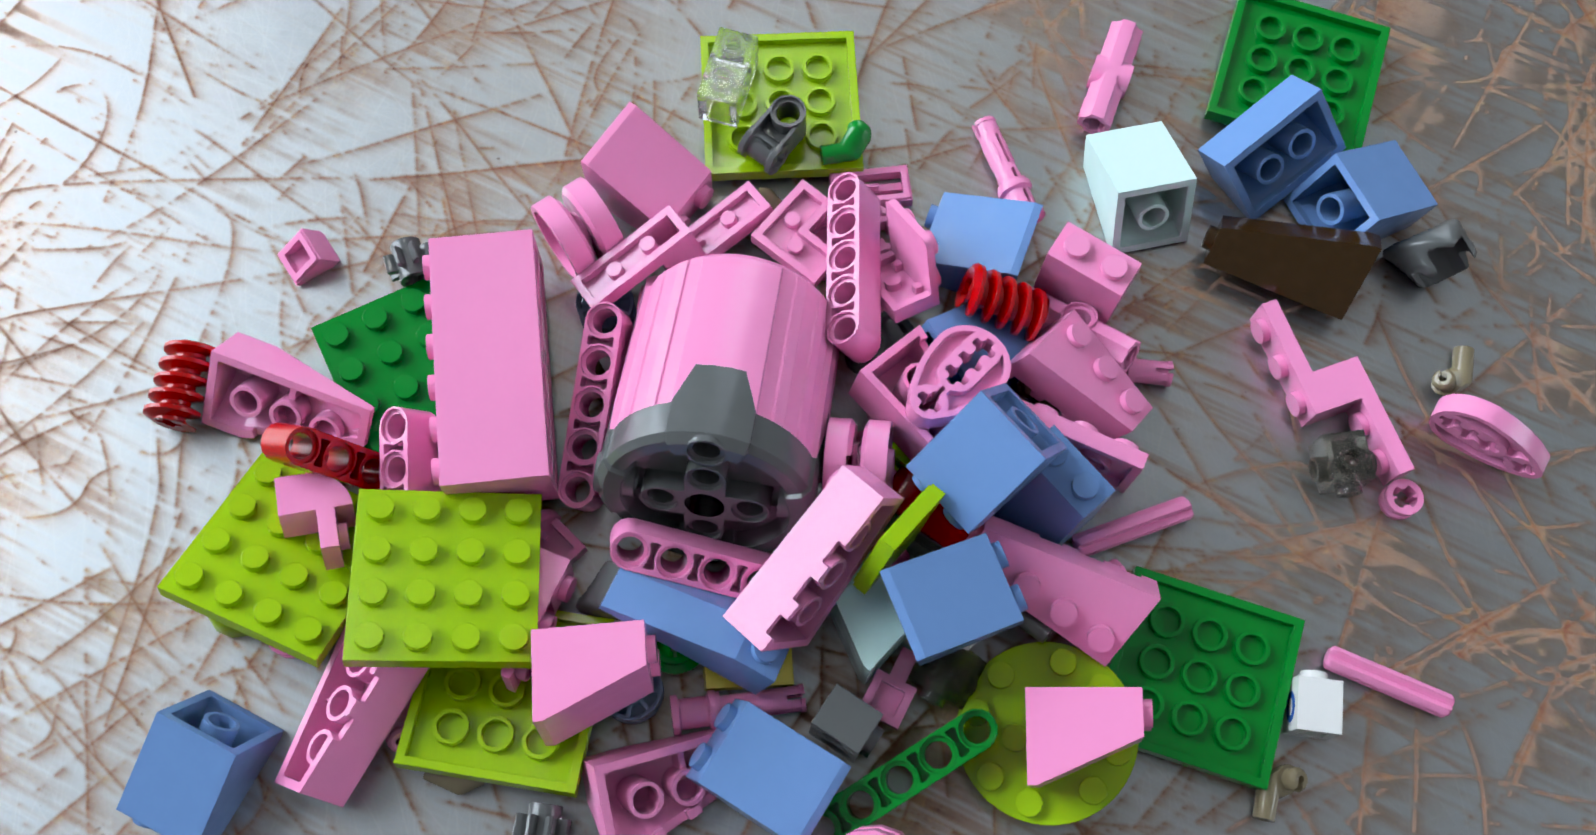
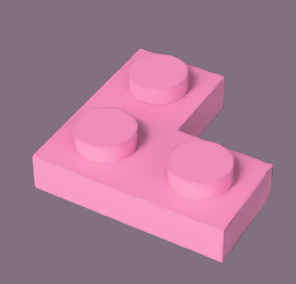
M802 179L751 234V242L779 264L804 277L814 287H817L827 276V244L812 232L827 217L828 197Z

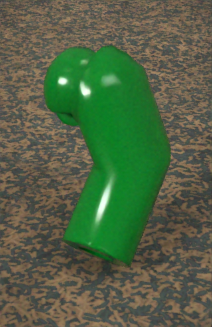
M862 120L850 122L847 126L848 130L840 143L820 146L822 165L858 160L871 141L870 127Z

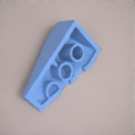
M622 568L617 571L599 606V609L621 621L644 620L648 635L656 634L657 641L755 695L776 681L789 651V648L761 652L723 617L737 598Z

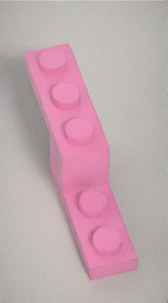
M750 181L739 187L689 227L668 205L574 277L571 283L590 307L598 302L607 301L614 303L661 266L668 270L683 261L695 257L724 254L759 227L772 213L773 209Z
M1277 299L1261 304L1249 319L1251 322V333L1255 341L1262 345L1268 357L1269 370L1272 376L1280 381L1286 394L1287 407L1290 413L1298 418L1301 426L1304 427L1346 412L1349 417V427L1352 433L1360 439L1367 453L1368 465L1371 471L1379 477L1383 486L1392 483L1394 480L1401 479L1415 468L1358 356L1312 371Z

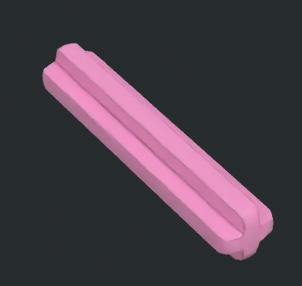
M1180 496L1087 529L1072 536L1073 548H1080L1086 556H1091L1190 520L1194 515L1192 505L1188 499Z
M1337 646L1328 648L1324 655L1322 665L1328 671L1440 718L1449 716L1452 712L1455 698L1450 693Z

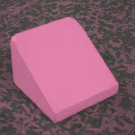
M303 228L277 254L297 286L305 284L340 262L338 255L322 232Z

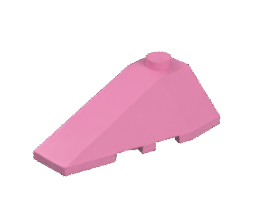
M237 332L211 351L201 423L240 438H255L257 435H262L271 424L277 422L311 427L364 447L368 443L375 407L277 346Z
M707 729L623 746L585 757L583 760L582 776L587 803L599 834L667 835L668 832L685 820H692L704 812L702 809L717 798L688 779L686 775L691 769L688 764L692 754L701 743L705 742L707 744L715 730Z

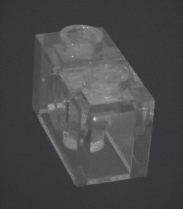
M723 27L719 28L697 92L699 119L737 128L758 65V36Z

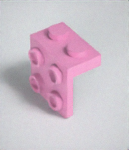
M892 199L886 202L891 250L880 255L881 307L895 323H898L940 304L938 286L941 285V276L936 267L935 254L938 253V244L933 233L930 230H924L918 224L909 208L904 209L896 199Z

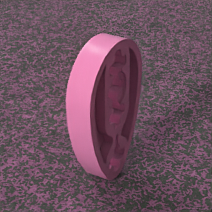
M959 325L948 328L940 333L922 356L909 385L905 408L909 421L922 429L946 426L981 390L1007 383L1011 372V360L1006 347L995 335L977 326ZM984 349L988 352V355H983L979 358L974 369L970 368L965 372L961 382L957 381L952 385L947 381L948 377L952 378L957 374L962 363L966 364L971 360L975 351L978 352ZM938 396L934 409H928L924 412L919 408L920 404L932 402Z
M1465 394L1443 396L1438 400L1429 419L1431 430L1442 441L1480 462L1524 478L1538 479L1543 476L1550 460L1548 450L1532 430L1500 406L1485 399Z

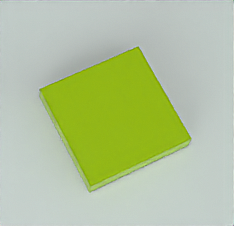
M934 484L926 487L880 537L853 579V586L864 595L881 578L879 571L890 567L915 540L944 497L945 493Z

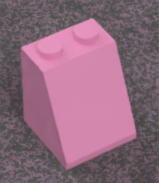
M631 102L626 105L581 160L585 179L598 193L608 210L636 229L640 228L668 205L689 227L691 216L698 208H705L714 193L711 170Z
M1067 222L1048 251L1033 288H1040L1066 304L1072 302L1090 304L1097 311L1098 320L1107 324L1140 271L1142 263L1074 224Z
M644 620L531 629L532 722L546 746L557 745L654 692L653 677L661 676L660 651L657 649L656 634L648 635Z
M1025 687L1027 785L1031 788H1040L1141 742L1144 738V731H1151V728H1153L1152 699H1143L1142 687Z

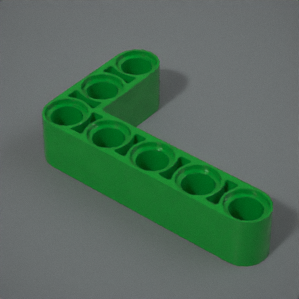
M983 709L968 710L836 794L822 815L833 822L835 827L834 835H845L861 826L872 824L987 750L994 744L998 735V726L995 718ZM974 717L985 719L991 728L989 738L980 744L970 742L964 735L966 722ZM934 742L946 743L952 752L950 763L941 769L931 767L926 759L927 748ZM897 766L906 767L913 777V784L905 793L894 792L888 784V775ZM858 791L867 792L874 802V809L866 818L855 816L850 809V799Z

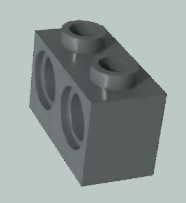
M836 684L812 720L809 734L854 763L859 754L868 758L885 730L879 727L878 724L884 714L839 684Z

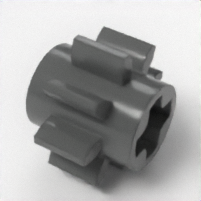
M413 236L403 237L394 241L390 245L392 254L383 256L385 267L393 282L400 280L401 285L404 287L415 284L422 279L425 280L422 256L429 255L428 242L421 244L420 239Z
M529 802L527 814L516 813L512 835H570L572 821L562 819L563 806Z

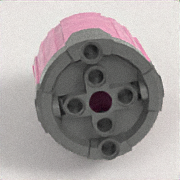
M711 254L695 257L671 267L659 276L654 275L646 278L645 284L641 286L639 292L636 319L603 449L597 456L594 470L593 490L599 493L602 502L611 513L616 512L622 519L637 518L763 552L776 549L819 496L822 488L821 478L825 439L831 415L840 350L827 339V299L816 287L804 277L783 265L759 257L741 254ZM698 494L694 513L690 512V496ZM723 503L725 509L724 512L721 514V508ZM678 548L668 549V551L684 555V552ZM715 559L710 561L709 563L718 562L721 559Z

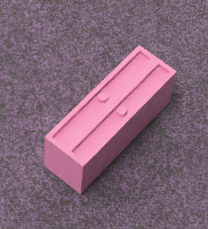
M533 230L428 239L429 255L422 256V267L425 280H430L431 294L424 295V309L427 320H432L433 333L426 334V351L428 359L434 360V375H428L427 378L429 398L431 401H436V416H430L429 418L431 440L433 443L437 442L438 458L431 460V473L434 485H439L441 491L445 494L475 492L542 494V501L560 499L558 495L559 480L544 269Z

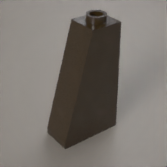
M1223 215L1218 227L1210 225L1201 244V248L1206 249L1204 264L1340 320L1345 316L1382 250L1381 238L1374 233Z

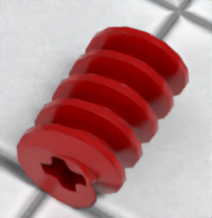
M980 263L973 264L965 273L959 285L954 303L955 307H959L965 302V315L969 318L974 315L978 308L981 309L980 321L984 324L990 320L993 314L996 315L995 328L1001 330L1008 321H1011L1010 334L1013 336L1018 335L1022 328L1025 327L1024 339L1028 342L1034 340L1044 325L1050 305L1044 290L1040 288L1032 290L1031 286L1025 282L1017 284L1016 279L1009 275L1002 278L1001 273L995 269L987 272L986 267Z
M187 339L169 340L166 342L163 351L168 356L160 358L158 366L162 371L157 372L153 377V382L158 387H154L148 392V398L153 403L144 405L143 414L151 421L165 428L180 432H196V429L187 424L186 420L201 418V413L193 409L191 404L204 403L205 397L196 392V389L206 388L207 379L202 377L201 373L209 371L210 362L206 361V358L211 356V351L215 347Z

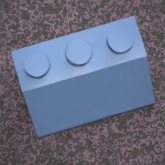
M1290 75L1201 146L1198 152L1212 179L1245 217L1257 219L1298 187L1335 153L1342 152L1346 146L1322 89L1294 75Z

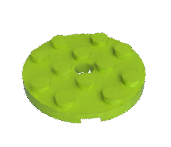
M1026 643L995 656L971 680L963 695L958 711L959 716L971 709H983L995 718L998 726V735L994 744L963 765L972 784L997 809L1013 818L1031 824L1050 826L1070 824L1088 818L1102 810L1119 794L1130 777L1137 757L1138 743L1045 786L1031 788L1027 785L1025 687H1124L1120 679L1107 665L1103 666L1079 648L1063 643ZM980 717L969 719L964 726L965 737L974 744L985 742L991 733L989 723Z

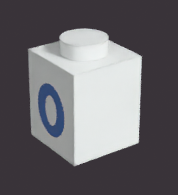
M1301 670L1300 675L1292 678L1283 717L1282 734L1322 740L1341 736L1343 726V681L1327 679L1328 673L1324 671Z

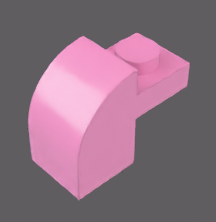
M316 473L274 478L278 517L284 537L289 538L319 533L320 547L326 570L345 567L342 550L351 549L348 528L355 527L356 523L353 502L348 490L336 479Z

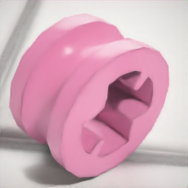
M1409 479L1394 480L1383 488L1378 496V504L1381 511L1393 520L1409 518L1417 513L1424 503V495L1421 488ZM1399 492L1404 493L1407 496L1404 502L1409 503V505L1406 504L1403 507H1399L1394 502L1398 497L1393 495Z

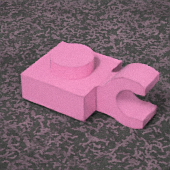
M905 647L902 648L890 674L877 669L862 699L884 714L880 722L898 730L917 691V688L906 683L916 658L913 651Z

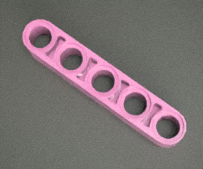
M847 172L838 176L831 183L828 190L826 336L835 347L853 362L865 363L877 354L881 344L880 201L855 173Z
M607 301L598 302L593 305L585 317L558 482L560 500L566 506L584 512H593L604 504L599 493L593 490L595 464L599 452H602L633 331V323L630 317L615 304ZM611 316H617L616 327L609 333H603V322ZM603 357H610L609 369L602 375H597L595 372L597 362ZM602 398L604 407L601 413L595 417H590V404L593 400ZM591 439H595L597 443L595 454L589 459H584L582 455L584 444ZM588 481L590 493L585 500L578 502L575 496L576 488L581 482Z
M395 406L385 411L380 420L379 427L380 489L440 491V486L434 485L431 473V460L438 458L437 442H432L429 429L430 416H435L433 413Z
M637 518L621 519L614 524L610 531V556L618 567L737 598L750 582L747 580L749 575L760 570L772 555L771 553ZM626 537H635L642 542L634 550H625L618 545ZM671 548H678L684 552L683 557L677 561H668L662 557V554ZM715 559H721L727 563L725 568L718 572H710L705 569L706 564Z

